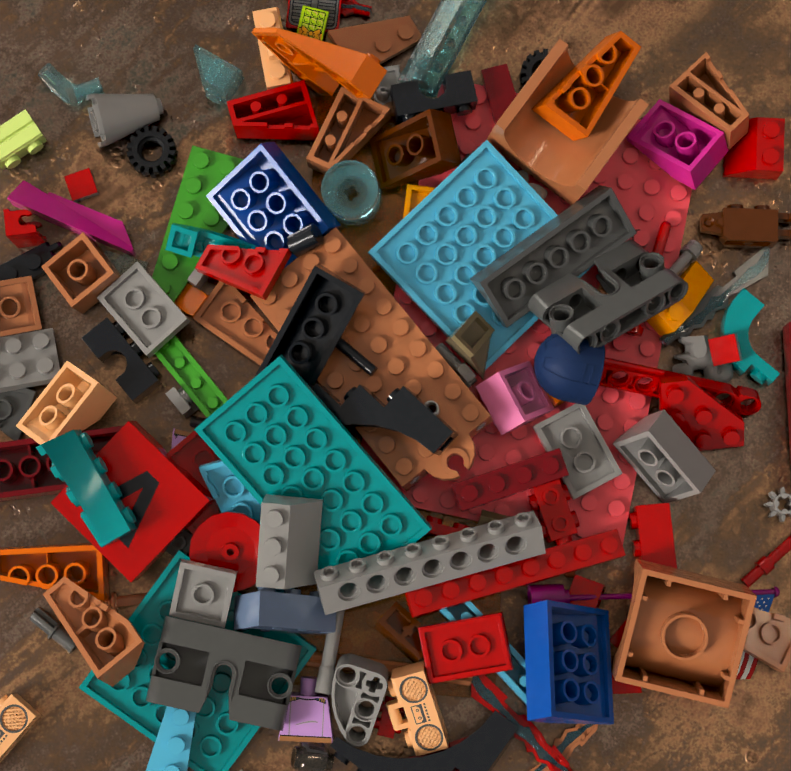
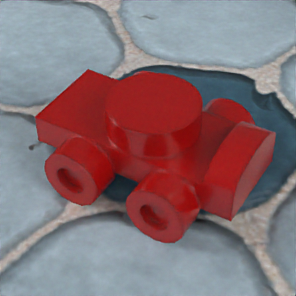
M386 696L379 712H382L381 718H376L373 728L378 729L377 735L393 739L394 734H400L401 730H394L386 703L397 698ZM401 707L399 708L401 716L404 717L405 711L404 708Z

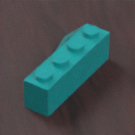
M71 430L36 448L41 456L47 453L52 461L50 470L53 475L62 482H66L68 486L66 487V495L76 507H82L84 511L80 513L81 518L100 547H105L137 529L134 524L136 517L128 506L125 508L120 499L122 493L118 485L114 481L110 482L106 475L108 468L101 457H96L92 450L94 444L90 436L81 430Z

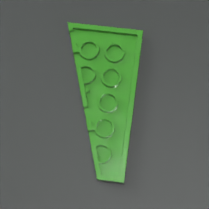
M192 145L152 278L173 302L177 300L189 283L187 279L195 269L200 257L193 255L190 258L165 250L171 225L176 223L225 234L230 226L206 195L244 159Z

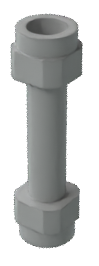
M690 240L680 250L681 256L671 266L670 270L679 275L690 261H694L699 257L703 250L701 244L696 240Z

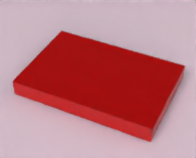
M503 611L418 627L429 684L514 669Z

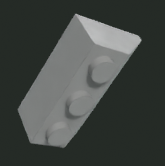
M665 410L645 416L613 443L662 503H670L701 493L716 472Z
M265 495L261 502L256 587L290 589L316 584L313 571L318 570L323 499Z

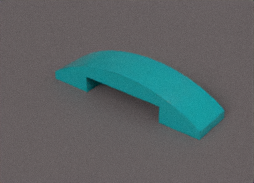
M173 223L165 250L192 258L193 255L201 257L208 244L239 246L244 249H255L258 246L214 231Z

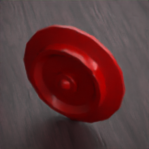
M226 511L210 516L197 527L191 538L190 560L238 571L233 592L250 588L256 583L260 524L243 513Z

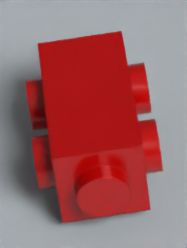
M560 479L532 488L528 501L532 511L538 512L543 537L547 539L548 543L555 541L557 546L573 541L571 535L578 533L576 527H579L580 524L576 512L570 511L567 502L570 500V494L566 484L561 485Z

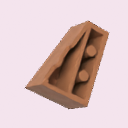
M707 52L669 86V104L723 131L729 150L748 133L749 113L734 91L729 89L723 80V75L720 71L716 70Z
M341 86L306 158L308 167L333 178L391 119V108L368 98H357Z

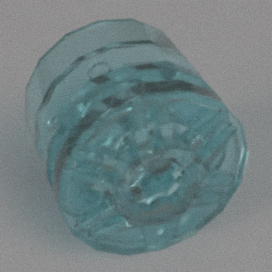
M344 160L334 164L325 173L321 182V195L326 207L336 220L346 225H360L368 222L377 214L381 206L382 192L374 172L367 165L357 160ZM353 191H356L359 197H354L353 201H350L347 194H352Z

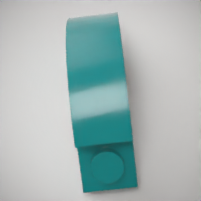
M743 288L724 312L720 325V337L730 334H737L742 361L732 363L734 372L741 376L748 369L751 372L750 376L756 382L762 385L765 383L768 386L774 382L780 373L755 353L750 345L748 336L752 320L765 305Z

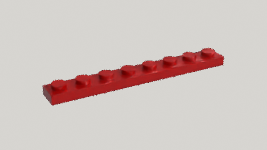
M610 530L545 549L546 554L406 592L405 596L411 616L415 618L622 558L626 554L618 530Z

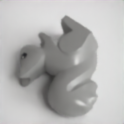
M708 335L678 338V342L684 345L685 351L682 354L674 355V359L680 360L682 363L674 365L672 372L693 376L694 370H703L705 379L729 383L734 374L732 363L713 366Z

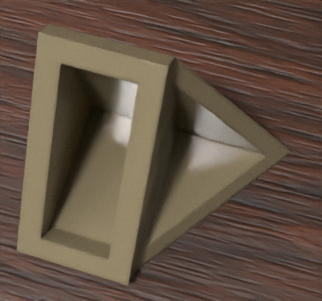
M474 311L445 342L484 380L490 338L495 330L477 311Z

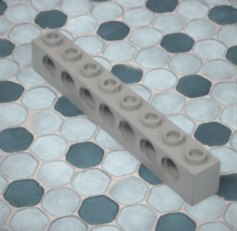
M529 511L501 520H493L483 525L464 528L461 531L447 535H438L418 543H410L400 548L381 551L378 554L364 558H356L335 566H327L313 572L324 613L328 615L546 554L542 526L534 511Z

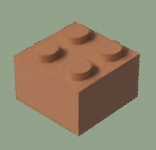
M84 232L41 266L69 305L82 314L99 302L97 297L121 276L95 240Z

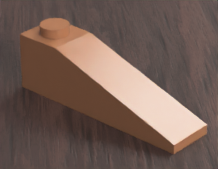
M65 576L43 594L97 679L113 687L135 669L145 642L131 621Z

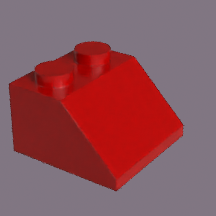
M765 117L749 119L748 133L730 150L728 149L724 156L723 177L777 180L782 174L784 166L785 119Z

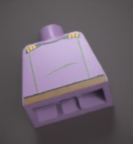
M301 677L300 692L291 693L284 729L279 732L278 741L333 742L334 732L329 695L315 692L317 677Z

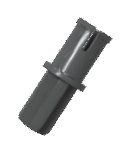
M41 607L33 611L30 621L48 635L47 638L49 640L53 639L69 654L77 648L61 622H58Z

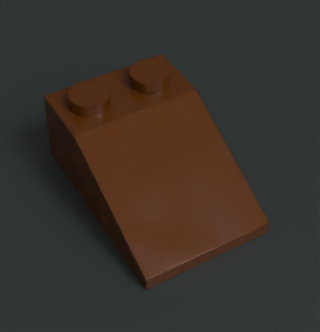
M428 109L370 139L380 190L436 176L461 164L451 114L447 112Z

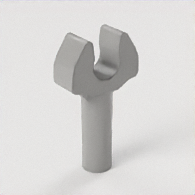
M440 343L436 347L437 351L468 388L477 381L475 379L476 375L465 362L462 363L444 343Z

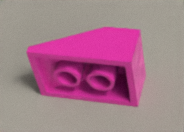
M661 99L656 102L626 137L627 141L671 177L694 190L697 189L728 152L723 131Z

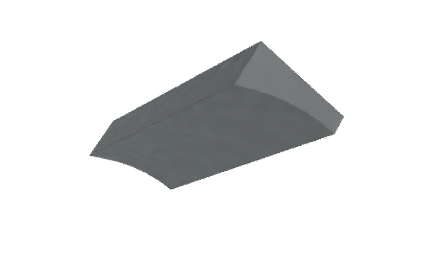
M599 185L475 274L470 280L490 305L501 324L507 328L530 311L528 303L536 292L568 274L576 277L595 264L594 259L619 247L634 236L636 231L612 188Z

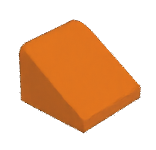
M188 283L174 303L183 313L193 319L209 295Z

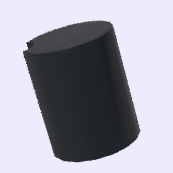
M314 223L287 236V245L296 257L307 253L324 242L320 229Z

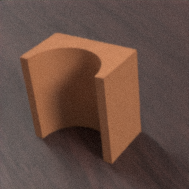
M559 39L497 121L486 140L498 152L520 166L522 170L568 204L573 205L585 193L649 104L641 98L635 101H628L612 96L587 138L572 141L532 110L575 67L568 54V44Z
M636 559L633 568V592L625 629L616 654L611 656V672L614 680L729 709L757 596L743 584Z

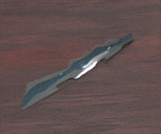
M762 248L733 271L736 277L723 287L715 286L701 299L693 313L675 332L663 335L660 338V342L667 347L679 337L689 336L693 329L702 328L707 320H713L716 311L728 308L729 296L768 276L770 248Z

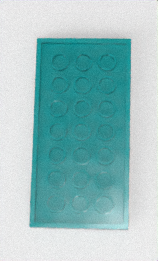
M282 354L194 429L260 505L266 494L323 499L318 570L415 543L432 529L427 520Z

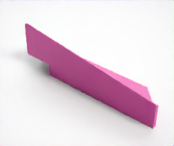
M24 180L7 198L13 206L22 210H29L40 219L79 235L84 232L96 242L135 257L136 252L126 227L120 220L51 192L46 194Z

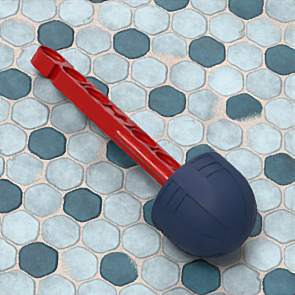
M551 334L541 343L534 360L536 378L545 392L556 399L587 405L591 402L599 386L659 398V378L686 375L605 358V345L598 348L590 347L586 338L580 343L579 355L558 334ZM616 372L626 373L625 377L620 379L612 377ZM687 375L705 391L707 390L715 397L722 393L729 394L728 398L720 401L732 412L735 411L737 414L749 416L761 409L759 393L755 389L743 386L735 388L729 383ZM650 377L653 379L651 382L647 384H641L638 382L641 378ZM750 398L755 400L750 405L741 404V402L745 399Z

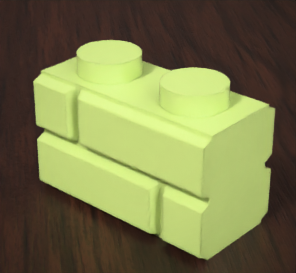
M26 109L0 126V168L2 170L15 168L21 163L22 157L28 153L31 155L36 154L44 147L43 144L47 142Z

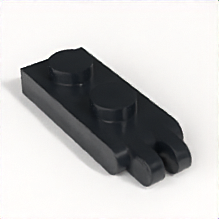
M49 242L42 243L0 265V281L25 276H32V281L46 275L41 266L56 255L54 254L55 252L63 248L61 242H56L52 245Z

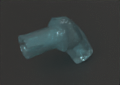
M47 63L38 73V76L47 87L70 106H80L81 100L86 99L88 94H104L99 77L76 85L65 78L50 63Z

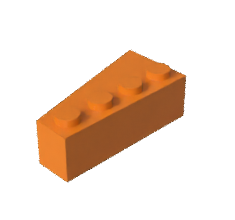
M622 31L606 36L532 110L572 141L587 138L640 51L641 46Z
M91 543L0 547L1 581L30 585L48 590L65 576L99 600L105 601L110 597L108 560Z

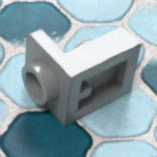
M173 387L165 393L186 419L199 410L198 406L182 387L178 391Z

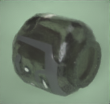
M300 742L298 746H294L291 754V768L295 769V771H331L333 768L334 756L329 753L326 743Z

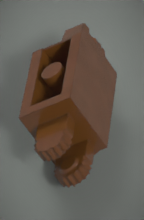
M741 204L727 205V208H723L721 212L702 214L700 216V232L719 236V241L724 246L773 248L778 239L791 240V230L778 229V223H791V213H778V209H770L768 205L754 206V209L743 208Z

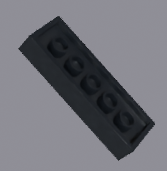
M320 263L315 265L256 375L282 354L309 386H314L366 292L345 281Z

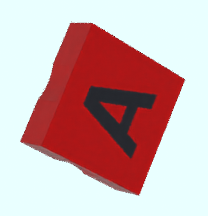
M128 421L96 454V457H101L108 468L106 475L110 482L114 481L118 485L122 493L120 499L125 508L128 506L136 517L134 524L137 529L108 546L100 547L80 516V513L84 510L81 506L76 507L66 495V487L50 503L130 582H134L140 579L164 554L172 540L183 530L187 529L215 499L188 471L178 466L169 457L165 449L137 421Z

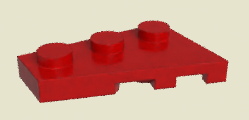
M208 244L195 269L199 273L266 300L292 252L288 248H279V250H267L266 247L244 249L239 246Z

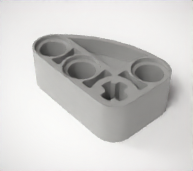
M350 653L342 655L337 661L332 682V708L338 727L345 740L354 747H361L370 739L387 689L389 672L387 667L380 662ZM350 667L355 672L353 674H346L342 671V668ZM374 677H378L377 682L372 681ZM363 701H369L374 706L366 708L363 707L360 703ZM355 726H360L365 731L356 732L352 728Z

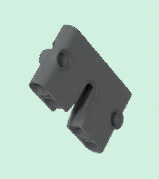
M628 240L594 259V263L598 268L596 279L607 294L600 293L586 281L568 274L536 292L530 298L528 308L551 329V334H558L580 355L579 346L585 338L588 340L590 347L598 348L606 345L683 299L688 291V283L672 270L664 267V257L661 254L649 253L634 240Z
M165 616L145 701L199 713L213 686L217 668L221 665H227L232 670L229 687V720L283 731L302 646ZM166 652L172 653L176 658V664L171 669L164 668L160 662L161 656ZM282 677L287 680L288 689L284 693H276L272 689V682L275 678Z

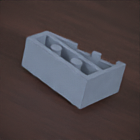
M258 587L256 592L235 596L233 630L243 631V629L254 628L260 629V632L277 630L287 631V633L320 635L336 632V612L325 615L318 591L309 592V595H301V590L284 589V593L275 592V588Z

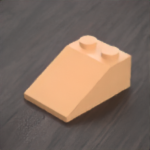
M66 361L16 427L41 445L71 430L83 431L104 416L117 397L95 379L69 361Z

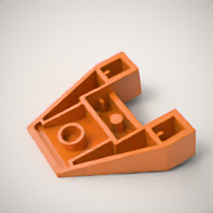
M254 28L251 32L300 80H305L307 86L322 96H332L339 84H341L357 98L371 99L387 72L380 65L381 61L370 53H361L281 28Z

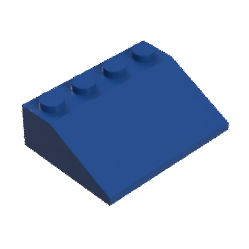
M275 142L259 144L206 195L240 240L258 247H266L267 250L289 249L287 236L311 223H314L320 229L323 237L335 227L339 228L341 226ZM292 253L285 267L298 257Z
M552 600L524 605L527 721L563 724H614L609 610Z

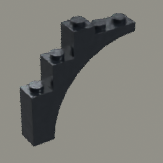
M317 383L315 386H310L346 429L378 427L397 431L417 440L432 453L439 456L459 435L417 395L404 386L401 389H395L389 395L387 405L362 385H359L357 388H351L344 396L345 402L343 404L324 386Z
M495 710L486 722L464 741L442 752L423 757L391 758L377 756L357 749L338 737L335 738L330 746L336 750L333 756L345 765L351 761L358 767L357 771H456L457 769L459 771H491L520 729Z

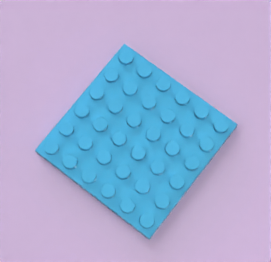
M486 140L368 251V254L447 338L474 311H477L495 330L490 338L486 370L539 318L529 311L509 327H504L470 278L558 215L494 146ZM590 268L577 277L581 278Z

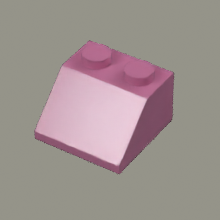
M530 361L499 371L475 386L501 435L516 430L555 409L547 393L540 386Z

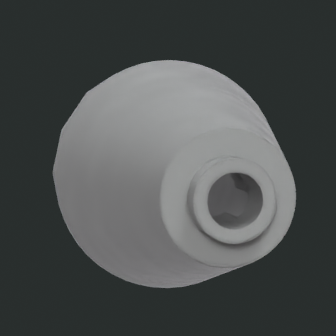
M154 94L86 95V101L92 100V107L87 109L94 136L101 137L102 142L97 143L100 148L106 147L134 133L136 130L144 128V126L159 121L160 114L164 113L160 98L156 99Z

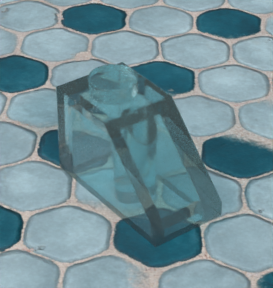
M196 44L193 50L206 97L217 104L220 101L227 104L226 101H230L244 80L242 70Z

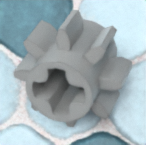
M781 487L778 491L779 495L773 491L768 493L771 500L764 503L763 506L769 507L771 511L768 515L769 518L776 515L779 516V522H784L786 514L791 518V493H785V488ZM784 499L786 501L784 505L786 509L779 510V501Z

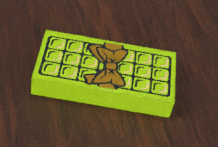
M303 5L297 33L323 41L330 12Z

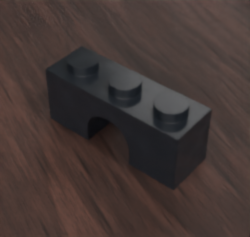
M471 70L444 75L442 83L444 93L438 98L424 96L419 89L418 80L391 85L390 97L396 124H401L428 109L450 114L456 113L458 116L470 114L472 110L476 109L478 101Z
M105 318L85 334L82 339L102 363L114 355H122L126 358V370L115 380L131 400L138 404L162 384L157 378L161 373L151 362L147 365L141 359V356L144 354L134 341L130 344L123 337L127 333L117 321L112 323L108 318Z

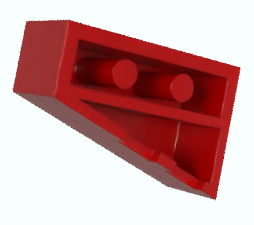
M305 80L226 101L237 138L315 140L319 133V127Z

